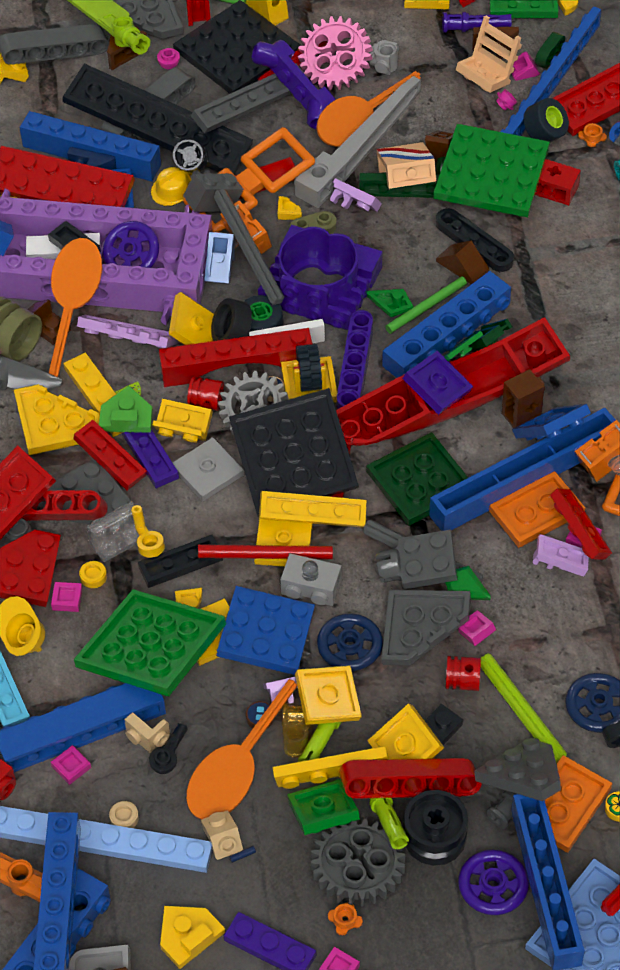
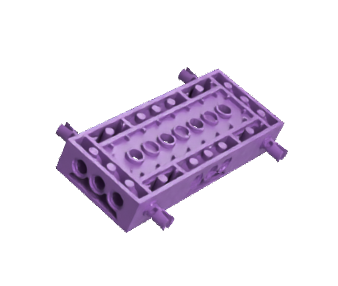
M4 189L2 196H0V220L11 224L14 234L4 256L0 255V297L37 301L49 299L51 302H57L51 287V274L56 259L26 257V236L48 235L64 221H67L84 234L100 233L101 281L94 296L85 305L163 312L161 322L166 325L169 317L172 316L176 294L182 292L198 304H201L205 284L204 277L209 232H212L211 215L199 214L200 212H194L193 210L189 213V204L185 206L184 212L11 198V193L7 189ZM127 221L142 222L152 228L159 242V254L153 267L145 268L139 266L142 264L141 258L131 262L132 266H122L125 260L120 255L115 259L118 265L114 263L105 264L103 244L109 232L117 225ZM130 231L129 237L138 238L139 232ZM117 238L113 247L118 249L123 239ZM142 242L143 252L149 251V242ZM130 245L127 248V252H131L133 250V245Z

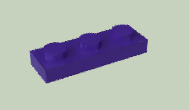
M152 430L151 433L121 432L141 466L147 470L146 474L155 488L179 479L177 469Z
M240 912L237 913L224 934V941L281 970H308L317 956L315 949Z

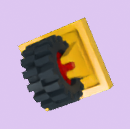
M317 344L296 346L297 360L281 362L284 388L289 399L329 388L333 402H337V387L331 356L320 357Z

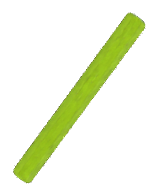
M489 653L482 656L481 669L532 736L539 739L540 742L552 745L557 764L563 755L567 756L566 751L494 657Z

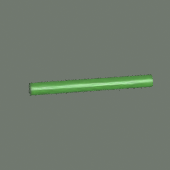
M461 276L385 326L387 332L390 334L467 285L466 279Z

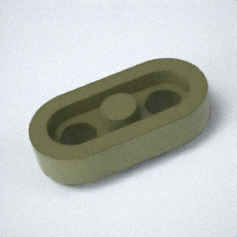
M322 211L297 218L291 222L290 226L295 225L302 228L320 227L329 234H332L336 230V217L331 212Z

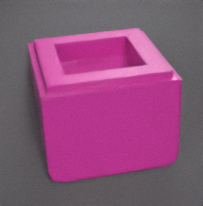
M527 51L519 55L517 61L513 64L515 69L512 75L516 81L540 75L533 58Z

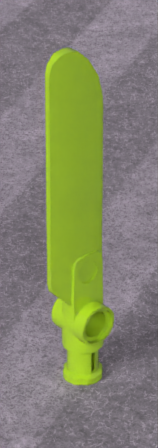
M67 0L114 37L117 46L131 47L132 51L138 55L147 52L150 47L149 37L140 33L139 29L133 25V19L130 17L129 12L113 0Z

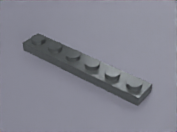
M273 74L193 110L191 117L201 130L207 133L292 93L278 79L276 74Z

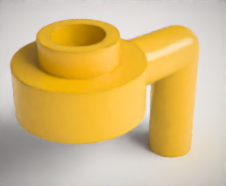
M135 505L131 511L135 529L139 534L137 539L138 551L147 558L157 557L165 549L163 536L157 531H149L147 529L142 507Z

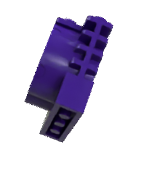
M291 225L280 245L279 253L275 257V263L269 268L284 295L283 302L280 304L282 310L311 320L323 319V322L348 330L351 315L358 311V308H361L363 298L367 296L368 289L373 287L382 269L383 251L356 244L350 237L344 234H329L320 227L302 228ZM315 267L326 275L339 274L343 278L330 284L311 285L294 279V276L306 268ZM260 285L258 289V295L267 296L263 287Z

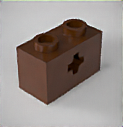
M529 369L504 382L501 414L513 428L542 414L545 390L542 379L536 377Z

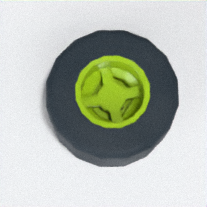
M544 98L529 106L524 113L525 129L531 138L553 142L564 136L568 130V115L564 107L553 98Z

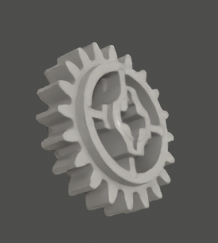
M254 371L252 377L249 378L248 374L244 372L243 380H239L235 376L234 386L226 384L228 393H220L224 401L218 402L221 409L219 415L221 419H224V426L228 428L231 426L229 416L236 415L234 410L237 401L241 402L240 411L243 413L267 406V398L270 395L274 398L273 404L288 400L289 397L287 392H284V385L282 383L278 384L275 376L269 380L268 374L265 372L259 378L257 371Z

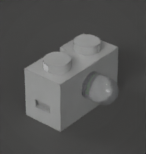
M289 553L280 579L281 594L292 599L308 597L315 604L333 606L342 580V565Z

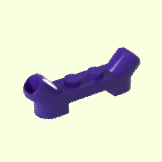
M278 40L273 44L261 41L256 43L252 52L253 63L267 66L276 74L295 99L307 110L308 126L317 129L319 115L326 106L335 101L333 95L326 87L318 90L292 61L291 58L295 52L285 41Z

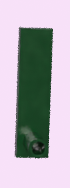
M440 157L436 161V182L389 189L386 173H360L359 190L374 197L434 198V190L445 157Z

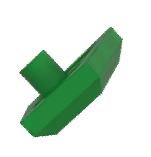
M404 289L367 291V297L390 317L406 313L414 307Z
M469 566L456 569L457 581L445 582L448 591H470L471 600H491L490 594Z

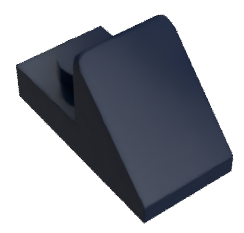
M70 147L67 153L68 161L108 170L117 169L116 159L113 155Z

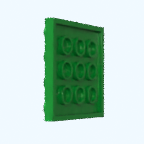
M457 124L434 190L433 199L528 218L549 151L550 142Z
M133 589L74 658L75 667L169 697L225 627V616Z

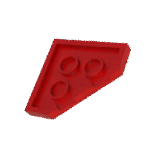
M33 530L0 548V598L7 599L18 596L25 599L29 604L42 607L47 606L61 535Z

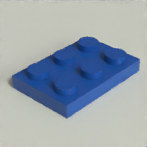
M587 404L556 407L513 428L512 431L516 439L526 438L527 441L534 438L539 440L544 437L549 439L561 434V428L568 425L569 427H574L584 422L583 417L591 414Z

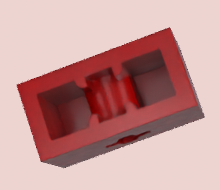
M546 159L535 195L569 206L579 187L581 170Z

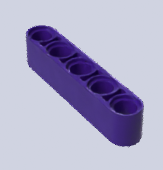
M365 310L355 311L350 317L337 392V409L363 396L373 336V317L371 313Z

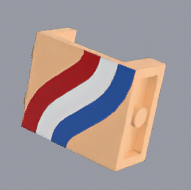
M423 142L376 149L379 173L386 172L389 189L436 182L435 160Z

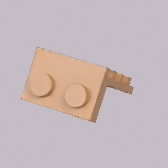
M486 15L483 17L473 55L458 62L456 71L461 73L466 79L481 86L483 90L491 93L510 84L511 80L509 77L514 72L513 64L518 59L516 54L521 49L522 44H520V36L512 39L489 24L490 17ZM485 33H488L492 37L496 38L503 44L510 47L511 52L503 46H501L500 44L493 41L492 39H490L489 37H487ZM482 44L491 49L492 51H494L495 53H497L498 55L502 56L506 60H508V62H504L503 60L499 59L489 51L482 48Z

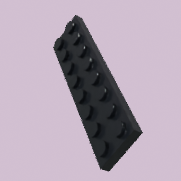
M85 63L63 95L62 102L172 152L174 147L182 140L190 139L202 144L209 156L206 167L216 172L228 168L235 175L242 163L240 160L241 156L248 152L252 146L253 139L225 126H220L204 133L191 117V111Z

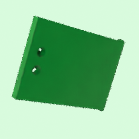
M479 331L454 347L443 357L447 361L458 353L463 357L472 350V347H469V345L483 336V333Z

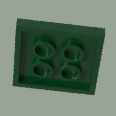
M432 432L366 465L368 475L408 526L429 516L430 497L468 478Z

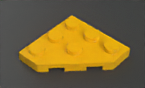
M39 384L14 390L29 455L79 445L73 439L74 433L91 420H94L99 425L100 415L98 412L92 409L88 411L77 405V402L62 395L56 396Z

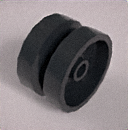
M429 790L416 795L408 803L404 814L403 829L409 838V842H407L408 844L405 847L412 857L421 863L432 866L445 865L457 859L464 850L468 828L467 810L461 800L449 792Z

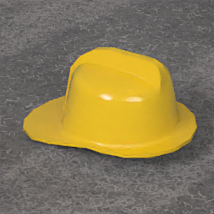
M176 167L162 170L151 188L153 200L163 206H173L182 202L183 195L191 181L192 173Z
M18 596L9 597L0 604V637L7 650L15 656H22L34 651L41 652V645L45 640L46 632L44 625L39 621L31 605L25 599Z

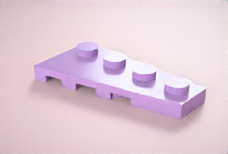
M90 315L78 317L77 327L85 328L84 332L99 334V332L108 334V337L127 338L135 343L151 344L160 348H169L179 344L177 339L169 335V331Z

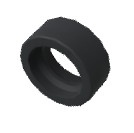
M225 298L220 302L212 319L211 335L213 341L248 336L252 323V311L246 302L232 298Z

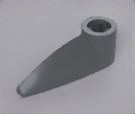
M0 357V390H6L7 387L20 389L38 384L51 389L61 387L63 384V380L24 363Z

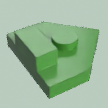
M127 386L101 405L99 426L106 432L151 433L153 408L130 386Z

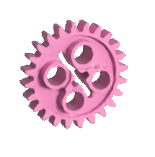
M330 16L329 23L321 19L322 26L319 27L314 23L313 27L315 30L313 32L306 30L309 37L301 38L305 46L298 47L300 53H302L298 56V59L302 62L300 67L302 70H305L304 74L308 78L311 77L312 84L318 81L320 88L327 84L329 90L333 88V85H336L338 90H341V84L345 83L349 88L350 80L358 83L356 76H365L362 69L370 68L366 61L373 59L369 53L373 51V48L369 45L371 40L369 36H366L365 29H360L358 22L352 26L351 18L344 23L342 16L338 18L337 22ZM344 38H351L348 43L341 44ZM328 41L325 47H318L321 42ZM345 60H353L350 65H343ZM323 63H330L329 67L325 69L320 68Z

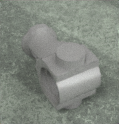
M387 40L374 43L372 46L373 51L369 52L373 59L368 62L371 66H374L376 72L390 75L398 67L399 46L397 43Z

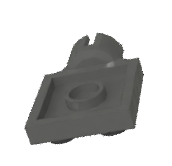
M451 529L398 538V546L396 548L376 553V560L379 559L376 563L377 572L381 582L384 583L399 580L402 581L404 589L458 580Z

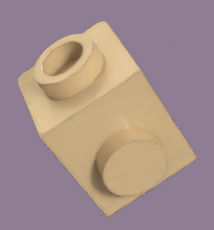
M133 712L124 719L127 738L135 745L140 744L149 753L157 747H162L169 739V723L165 719L153 729Z
M228 810L213 813L201 820L203 830L211 843L217 860L243 850L237 825Z

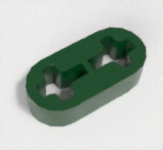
M552 32L539 49L535 58V65L548 69L553 57L559 55L561 47L565 42V36Z

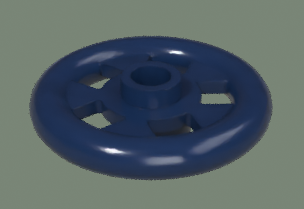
M342 614L331 618L322 626L317 638V647L323 660L330 666H350L351 671H357L370 666L376 661L382 651L383 638L377 625L367 617L358 614ZM354 625H358L364 628L365 630L362 634H360L357 630L353 629ZM341 627L343 631L336 637L332 631ZM364 641L372 642L370 650L362 649ZM347 642H353L354 644H353V645H347L346 643H347ZM336 644L340 652L333 654L329 646ZM358 654L359 659L346 660V655Z
M591 673L575 680L569 687L565 700L567 712L571 719L583 729L602 733L607 726L620 722V706H613L612 698L620 697V680L603 673ZM597 684L609 686V691L596 689ZM583 688L589 691L585 699L578 696ZM599 698L602 699L604 702L597 703L595 699ZM586 707L592 714L585 717L579 710ZM611 713L612 719L608 721L601 720L600 715Z

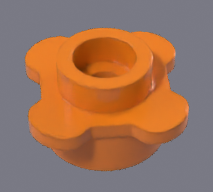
M592 123L586 125L584 131L579 132L578 137L583 139L587 146L595 147L600 141H605L607 135L602 133L603 130L600 125Z
M348 902L338 905L335 910H330L328 913V920L334 923L338 935H346L352 928H360L362 926V917L357 916L354 905H350ZM347 917L348 920L344 921L342 918Z

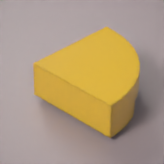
M558 0V5L565 16L574 12L579 3V0Z
M279 196V220H295L302 217L299 205L290 201L288 197Z
M202 588L175 591L176 602L198 608L202 601Z

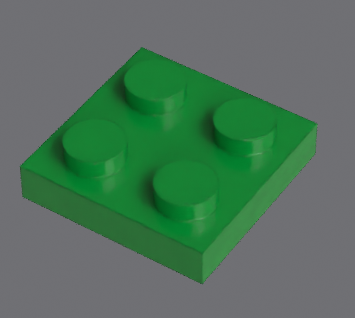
M341 779L287 794L289 805L304 835L318 833L322 830L338 825H346L349 822L360 819L358 808L353 799L346 794Z

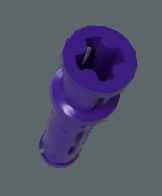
M443 12V33H446L448 30L466 32L468 29H473V27H481L483 17L486 15H469L466 12L447 14V12ZM511 14L487 15L490 17L489 24L492 26L511 27Z

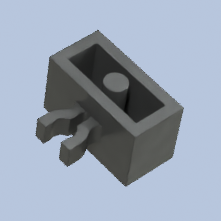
M194 170L183 197L194 212H221L214 199L215 191L225 189L234 204L238 201L244 189L233 174H211L209 170H205L203 174H200L198 170Z

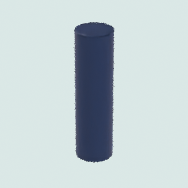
M251 846L229 856L233 863L256 853L254 846Z

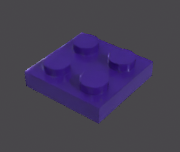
M438 351L410 369L402 378L438 415L468 394L473 388Z

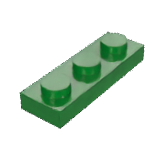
M558 0L489 1L490 15L511 14V18H558Z

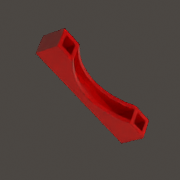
M309 328L159 349L164 387L189 384L193 376L198 378L211 371L236 364L263 363L281 367V362L297 360L296 346L312 344Z

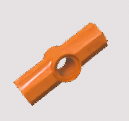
M0 852V883L10 887L15 895L28 896L40 902L43 873L33 869L26 860H15ZM20 875L27 876L23 880H15Z

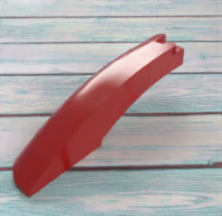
M544 317L492 345L449 362L473 388L468 394L439 415L402 379L404 375L337 409L336 412L347 445L355 446L374 444L449 420L503 396L505 381L529 369L536 377H540L569 362L570 354Z

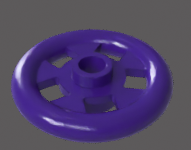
M127 221L117 225L109 232L103 244L105 264L114 263L118 265L115 259L120 255L125 260L122 266H132L131 262L141 258L142 264L139 266L152 268L159 254V242L155 232L148 225L138 221ZM138 231V238L129 237V232ZM121 238L123 240L119 248L113 247L116 239ZM148 241L149 251L143 252L142 242ZM130 245H133V250L131 252H127V248Z
M485 850L474 854L464 863L459 873L458 884L463 899L473 909L488 915H502L515 910L524 901L528 893L529 879L526 869L513 855L500 850ZM496 862L497 868L485 870L483 863ZM511 869L516 875V879L508 881L504 872ZM471 874L480 875L479 885L470 884ZM490 881H496L499 885L490 886L488 883ZM509 889L514 894L505 901L501 895ZM481 892L493 897L490 903L478 898Z

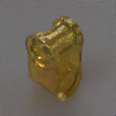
M285 703L283 705L282 718L283 748L288 756L296 758L301 756L309 742L311 725L305 724L302 706H292Z

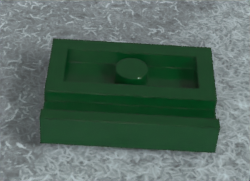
M508 319L483 325L480 327L482 330L473 332L462 342L481 331L483 336L469 345L474 353L498 342L497 338L504 334V330L511 329L512 325Z

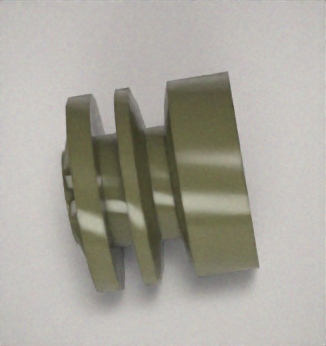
M3 296L0 297V355L20 362L33 351L38 343L42 332V321L36 314L21 308L18 304Z

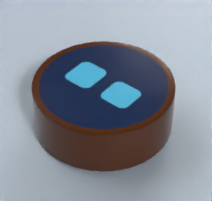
M257 701L247 708L246 721L252 729L270 704ZM273 719V721L270 723V725L267 727V729L273 724L274 719Z

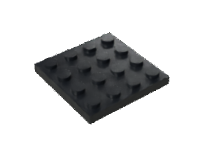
M239 0L173 43V49L177 50L180 56L231 94L257 82L260 76L270 70L267 66L253 63L252 52L256 43L261 41L273 44L278 40H283L294 52L301 45L243 1Z
M329 388L229 416L257 517H259L260 493L262 491L329 497L359 488Z

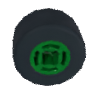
M264 295L252 296L244 301L250 306L252 311V323L249 332L283 326V312L280 304L272 305L268 297Z

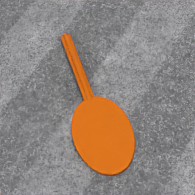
M416 71L369 101L357 96H346L331 102L321 112L317 120L318 136L324 143L340 147L374 113V108L385 102L411 77L415 76L420 79V73Z
M86 238L74 239L66 244L59 252L52 269V292L57 302L64 307L49 369V374L56 377L59 375L73 310L84 306L90 301L101 281L102 258L97 246Z
M289 679L241 745L232 744L220 747L210 753L197 766L187 788V804L190 812L196 818L202 820L213 813L227 810L230 813L244 799L251 787L255 772L254 759L250 751L297 688L295 681Z

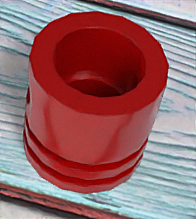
M193 376L188 388L187 404L219 411L218 402L223 401L220 393L224 392V382L207 378L203 380L201 377L197 380V377Z
M447 656L445 689L452 687V690H456V687H459V690L479 691L481 658L461 657V659H458V656H454V659H451V656Z

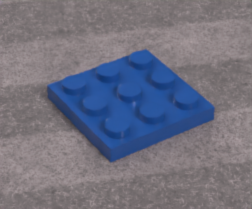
M236 586L216 656L295 675L296 671L299 670L315 604Z

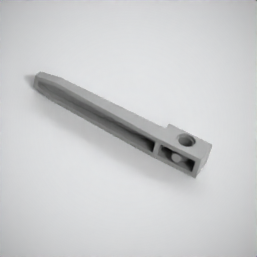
M415 76L411 77L332 155L323 151L315 158V164L295 178V196L319 208L333 194L335 190L333 187L334 179L345 182L407 110L421 90V80Z

